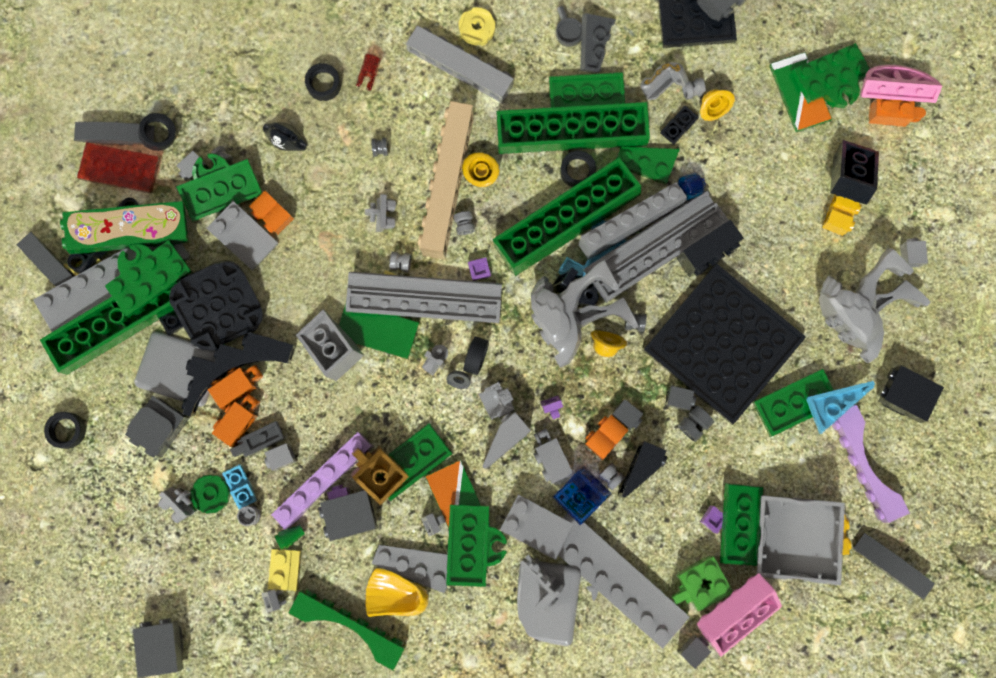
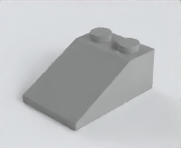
M234 201L206 228L252 271L279 244Z
M322 310L296 334L322 373L335 381L364 356L355 342L325 310Z
M516 412L513 415L508 413L501 419L502 424L483 463L485 470L530 433L531 430Z
M518 495L500 530L556 560L574 524Z

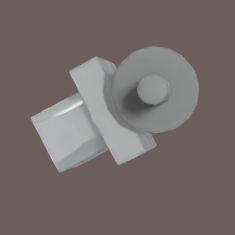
M381 194L380 198H377V207L376 203H370V209L365 210V215L370 216V222L376 221V232H382L384 229H393L395 227V218L386 217V211L394 212L396 201L388 199L387 195Z
M436 345L432 349V354L427 351L424 355L427 360L422 366L423 370L434 376L438 368L443 370L446 366L444 360L448 357L447 348L443 345Z
M172 486L159 494L161 499L158 505L164 510L171 507L175 511L171 515L175 523L183 521L194 515L197 511L191 505L192 501L188 498L191 494L189 490L182 492L179 488L175 489Z

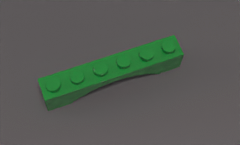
M310 589L299 592L288 612L290 615L305 623L330 621L350 628L366 642L376 662L394 671L406 648L403 645V640L395 636L393 638L387 636V632L379 627L372 628L368 625L369 622L361 617L358 619L352 617L350 611L334 607V603L326 598L321 600L316 597L317 593Z

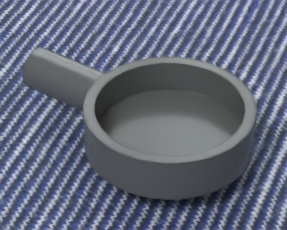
M559 6L557 11L561 21L556 27V39L563 46H576L581 41L582 24L574 18H568L564 6Z

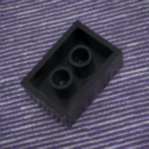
M843 140L833 156L830 193L867 205L878 188L879 151Z
M730 219L684 249L677 260L689 277L694 274L697 277L706 271L709 264L714 266L725 257L724 254L729 256L741 246L740 242L744 238Z

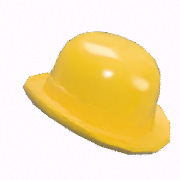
M714 89L708 91L702 98L701 118L705 121H713L724 116L733 107L735 102L734 94L727 90Z
M475 152L468 155L463 162V175L474 186L487 187L498 178L499 165L489 154Z
M602 330L590 332V336L594 340L593 349L600 356L612 357L620 349H624L627 346L626 339L618 334Z

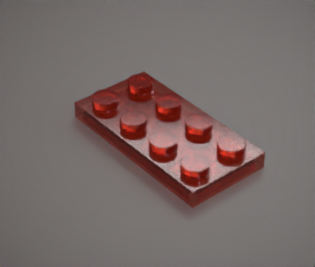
M86 142L77 178L82 181L152 194L161 158L159 156Z

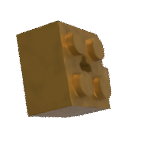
M380 446L372 453L368 451L364 454L358 447L352 452V455L358 460L356 463L358 467L351 473L352 478L380 505L409 477L407 472ZM377 472H379V473H382V472H383V475H384V476H383L382 478H381L380 476L377 477V476H376V473H377Z

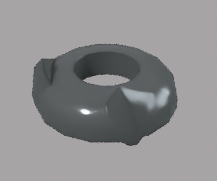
M452 371L446 378L447 384L457 389H468L471 385V378L462 371ZM456 376L461 377L464 380H459L456 378Z

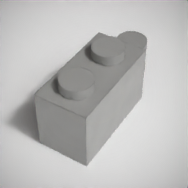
M546 428L535 433L534 437L539 447L535 448L536 453L533 455L537 463H542L545 469L542 471L546 482L550 481L553 484L572 475V469L557 438L552 440ZM547 437L549 442L542 445L540 439Z

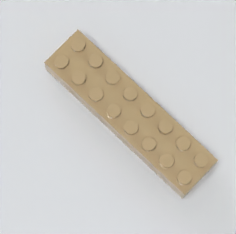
M450 101L449 107L445 109L444 118L446 120L445 125H442L440 134L442 136V143H438V161L434 162V179H431L429 186L431 197H427L425 209H427V216H423V235L420 234L418 239L419 250H421L423 256L442 260L446 258L453 216L463 175L462 166L466 159L474 120L473 105Z

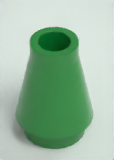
M299 524L298 526L279 531L274 537L282 550L284 548L288 549L305 533Z

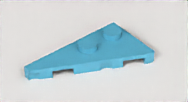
M874 381L807 397L806 401L819 434L826 431L874 388Z

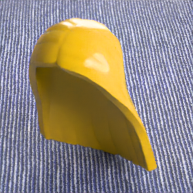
M376 568L372 572L366 588L365 606L368 617L380 615L415 616L424 612L428 606L429 595L423 586L388 570Z

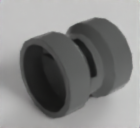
M632 312L639 326L636 330L644 332L647 314H634ZM625 321V330L631 331L634 329Z

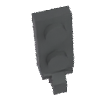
M275 421L242 437L238 441L239 445L230 449L233 457L244 454L245 457L251 456L284 440L285 436L278 421Z

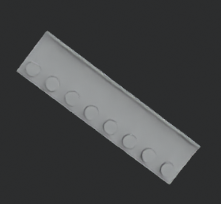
M704 191L583 270L587 274L596 264L605 260L620 289L615 292L603 281L595 280L593 285L606 303L679 256L684 249L729 221L718 204L713 202L708 191Z
M182 243L173 244L184 261L191 258ZM150 246L149 248L154 251L159 246ZM123 249L128 254L129 261L135 259V251ZM122 250L33 299L52 332L112 297L105 285L120 275L117 268V260Z
M349 272L346 312L499 323L502 283Z
M569 510L563 519L571 522L574 526L559 556L571 567L578 568L585 580L663 649L690 617Z

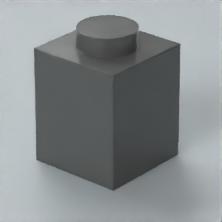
M670 386L665 406L689 411L691 407L694 408L696 396H693L694 391Z
M625 399L612 414L628 430L632 429V427L636 429L643 421L640 418L643 413Z
M695 635L677 651L694 669L711 653L707 648L710 644L702 636L698 638Z

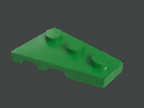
M621 146L617 158L623 161L630 172L666 185L680 149Z

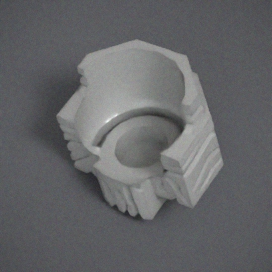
M499 382L485 388V391L479 394L491 420L497 417L500 418L515 410L511 403L513 397L509 389L503 390Z

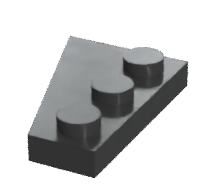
M588 13L582 15L580 71L600 72L606 53L605 46L607 41L610 40V30L615 24L616 19Z

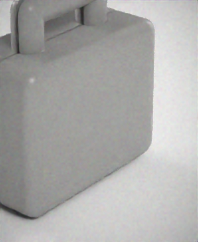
M154 331L150 335L134 383L138 388L183 402L185 398H188V384L194 378L193 376L186 375L188 371L186 370L187 361L192 356L215 362V350H202L194 346L189 340L173 335L168 336L164 332ZM209 391L203 396L198 407L206 404L210 394Z
M524 560L528 565H530V562L528 560ZM537 562L542 568L544 566L548 568L546 573L550 577L553 574L556 576L554 581L558 585L561 583L564 585L561 593L557 596L558 600L548 611L544 609L540 613L535 608V605L547 591L520 564L517 608L519 619L525 631L530 637L539 641L561 646L571 645L574 637L581 581L580 570L565 564ZM535 567L532 568L537 574L539 573ZM543 575L541 576L545 582L548 581ZM592 585L587 586L586 589L591 591L592 599L595 601L598 590Z

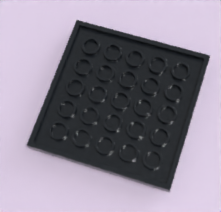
M716 264L643 351L688 389L694 391L695 395L726 421L734 425L806 336Z

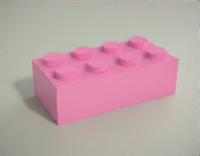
M758 573L756 576L749 578L740 589L734 590L728 599L718 603L712 612L702 616L697 626L705 639L721 657L778 611L782 604L773 587Z

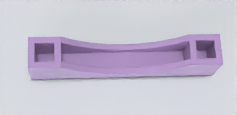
M854 405L833 423L832 427L835 431H838L840 444L843 448H846L849 454L848 460L852 466H855L858 472L856 474L857 479L864 485L866 489L865 495L875 507V516L882 523H890L910 512L902 496L884 485L869 466L863 446L865 421L858 406Z
M357 432L271 515L284 529L290 528L332 484L358 462L352 455V452L357 447L366 454L374 446L361 433Z

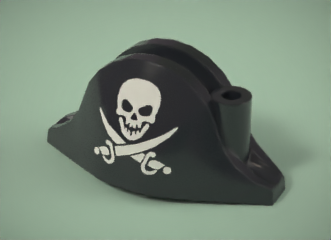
M273 122L264 124L262 131L272 145L279 150L305 151L308 146L299 132L288 123Z

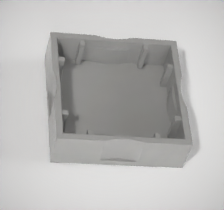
M761 496V542L758 550L757 574L759 573L762 577L803 579L814 583L841 585L845 502Z

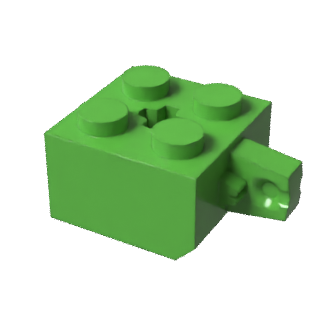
M709 555L676 574L682 585L678 587L680 591L672 595V598L676 604L684 600L687 603L691 602L695 610L700 612L729 596L733 591L714 556ZM702 579L708 581L706 587L701 586L703 584Z

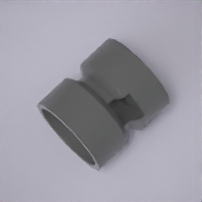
M695 405L688 413L689 417H684L677 426L688 438L697 442L702 437L703 430H708L715 421L705 410Z

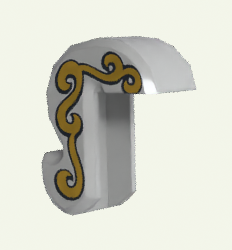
M669 62L658 67L651 78H644L640 86L647 100H655L673 83L685 87L689 80L682 64Z

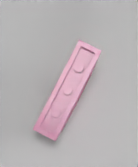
M881 65L867 71L860 95L865 98L936 103L942 85L931 75L914 68L899 65Z

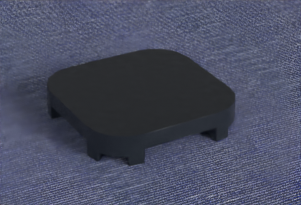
M221 260L189 274L175 282L170 291L169 301L171 307H173L187 332L190 342L202 350H216L217 347H220V344L224 345L248 332H254L262 322L263 311L261 304L244 271L233 261Z

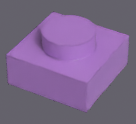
M486 257L468 262L472 281L491 277Z
M343 485L332 487V491L327 492L328 499L331 500L350 495L349 487L344 488Z
M710 506L700 522L713 533L718 534L722 528L723 513L715 506Z

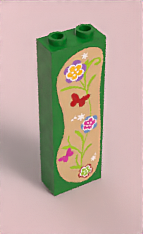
M183 201L62 212L63 219H60L61 230H64L62 247L69 254L130 249L129 245L141 244L147 247L160 246L168 240L172 244L189 243Z

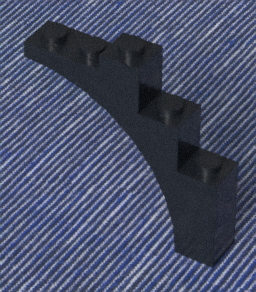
M248 332V335H245L242 341L243 350L220 344V347H217L214 353L215 362L192 356L186 364V370H188L186 375L193 376L194 378L188 384V398H185L182 404L183 415L195 416L199 402L208 389L212 387L211 384L234 368L260 361H278L291 364L296 345Z

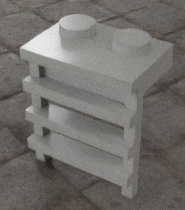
M528 554L525 558L530 562V565L524 560L520 564L547 591L535 605V608L541 613L544 609L548 611L558 600L557 596L561 593L564 585L562 583L558 585L554 581L556 576L553 574L550 577L546 573L548 568L546 566L542 568L537 563L539 559L537 557L533 559ZM533 567L539 571L538 574L532 569ZM542 575L548 580L547 582L541 578Z

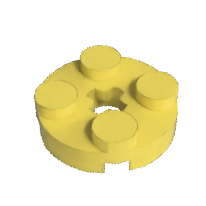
M480 7L464 12L459 19L460 36L469 44L486 45L495 33V21L491 13ZM480 23L481 29L475 30L472 25Z

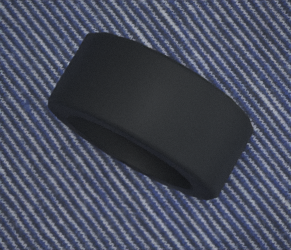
M318 63L308 69L304 83L309 94L314 99L329 101L338 95L341 90V80L333 66L327 63ZM321 73H329L334 79L333 86L324 92L316 91L312 85L314 77Z
M151 113L145 116L140 122L138 131L142 144L154 151H161L170 147L174 142L176 134L173 121L161 113ZM151 122L164 124L169 132L167 139L163 142L150 140L145 132L148 124Z
M572 151L562 160L560 168L561 178L570 187H574L596 173L595 160L585 151ZM575 159L583 160L589 166V174L582 180L571 178L567 172L568 164Z
M476 336L473 338L465 359L463 371L474 375L479 374L488 350V340Z
M64 411L52 415L47 420L44 428L45 438L48 443L62 449L74 448L79 445L86 433L85 423L82 418L77 414ZM62 419H70L75 424V434L71 440L66 442L58 440L55 436L56 425Z

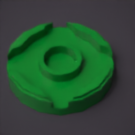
M205 475L197 479L191 489L190 497L192 504L197 510L206 514L221 511L230 499V488L227 482L216 475Z

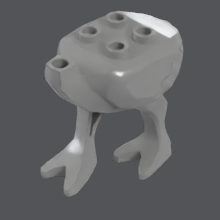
M892 248L886 249L874 268L861 279L859 287L854 292L843 290L842 283L836 281L831 276L826 278L820 292L819 303L826 324L837 331V336L843 343L862 349L859 355L866 363H870L877 358L881 350L884 329L879 312L886 305L897 299L904 300L916 308L920 305L928 306L930 304L929 299L907 280H904L890 293L876 294L877 282L885 270H889L900 277L904 274L911 275L914 272L912 267Z
M605 260L596 264L583 277L570 282L567 289L560 294L553 292V285L546 276L538 280L532 289L531 308L534 313L531 316L539 329L542 328L540 334L547 345L551 344L559 351V354L554 357L560 368L568 365L576 355L581 343V328L606 316L616 315L625 320L634 329L639 327L624 297L609 306L589 305L577 309L582 292L595 280L603 281L615 292L620 290Z

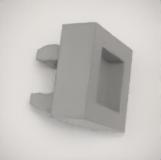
M433 513L421 519L429 537L440 532L439 525L446 522L443 515L435 518Z
M274 589L262 593L267 613L278 610L281 605L287 603L286 600L280 602L277 598L279 594L284 593L283 590L275 591Z

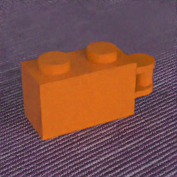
M876 98L869 107V123L906 127L910 122H919L926 115L924 108L915 107V101Z
M257 365L251 366L246 371L242 368H234L227 373L228 376L224 379L214 381L208 391L219 408L226 410L231 403L238 402L257 389L254 383L264 376ZM251 373L255 376L252 379L248 376Z
M248 394L241 403H231L226 408V414L222 420L219 419L214 424L212 434L229 447H236L238 441L241 440L258 417L254 414V411L259 406L260 401ZM247 403L252 405L250 409L245 407Z

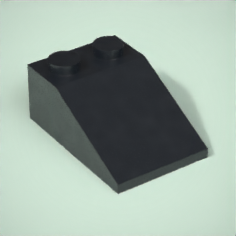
M646 441L640 442L618 497L626 498L659 470L660 467H664L668 457L665 455L667 450Z

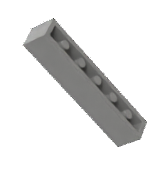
M417 25L406 43L408 52L502 104L513 87L514 78L508 72L497 70L493 64L481 61L475 54H468L459 45L454 46L448 43L446 38L434 35L426 27L421 28Z
M675 182L582 235L578 245L588 260L681 207L687 196L678 183Z

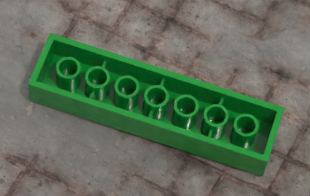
M647 102L496 111L499 154L647 146L650 140Z
M617 158L493 238L494 247L516 277L641 195V185L623 161Z
M171 288L131 317H126L113 297H110L41 338L40 342L57 372L68 375L155 323L160 317L174 311L169 301Z

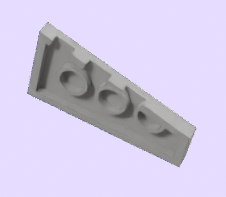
M387 545L378 546L371 564L442 593H445L448 586L446 585L448 554Z

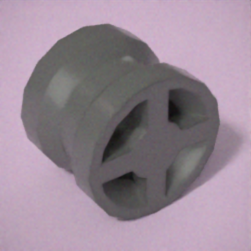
M383 137L381 140L372 138L373 157L382 154L389 156L387 137Z

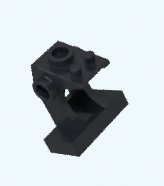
M572 267L559 274L552 284L553 292L560 294L565 291L570 282L575 280L578 271ZM593 283L582 292L577 307L595 306L598 302V290Z

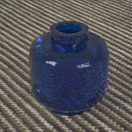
M698 173L682 176L678 180V185L687 196L686 200L703 194L706 183L704 178Z

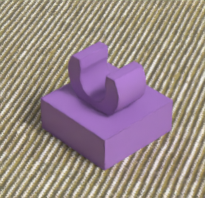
M558 395L540 401L544 413L550 412L552 419L560 417L558 409L562 408L563 404Z

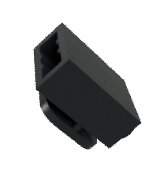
M902 365L892 368L887 375L888 381L886 385H883L879 391L880 398L878 402L899 415L907 416L919 423L928 422L944 387Z

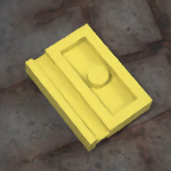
M271 549L268 589L298 591L301 551Z

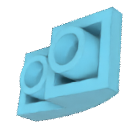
M241 464L222 473L238 509L257 501L250 481Z

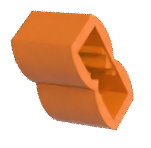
M266 191L249 206L253 210L251 214L258 221L262 219L265 222L263 226L271 234L273 232L281 233L294 220Z
M612 415L609 418L604 416L598 423L600 428L596 432L592 430L585 438L587 440L585 446L601 460L609 454L629 431Z

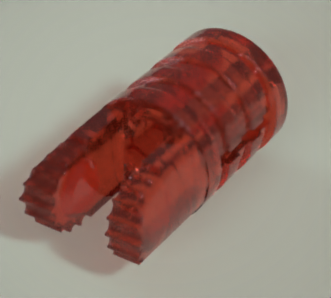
M365 54L356 86L360 87L364 76L369 77L366 90L371 91L381 59L372 54Z

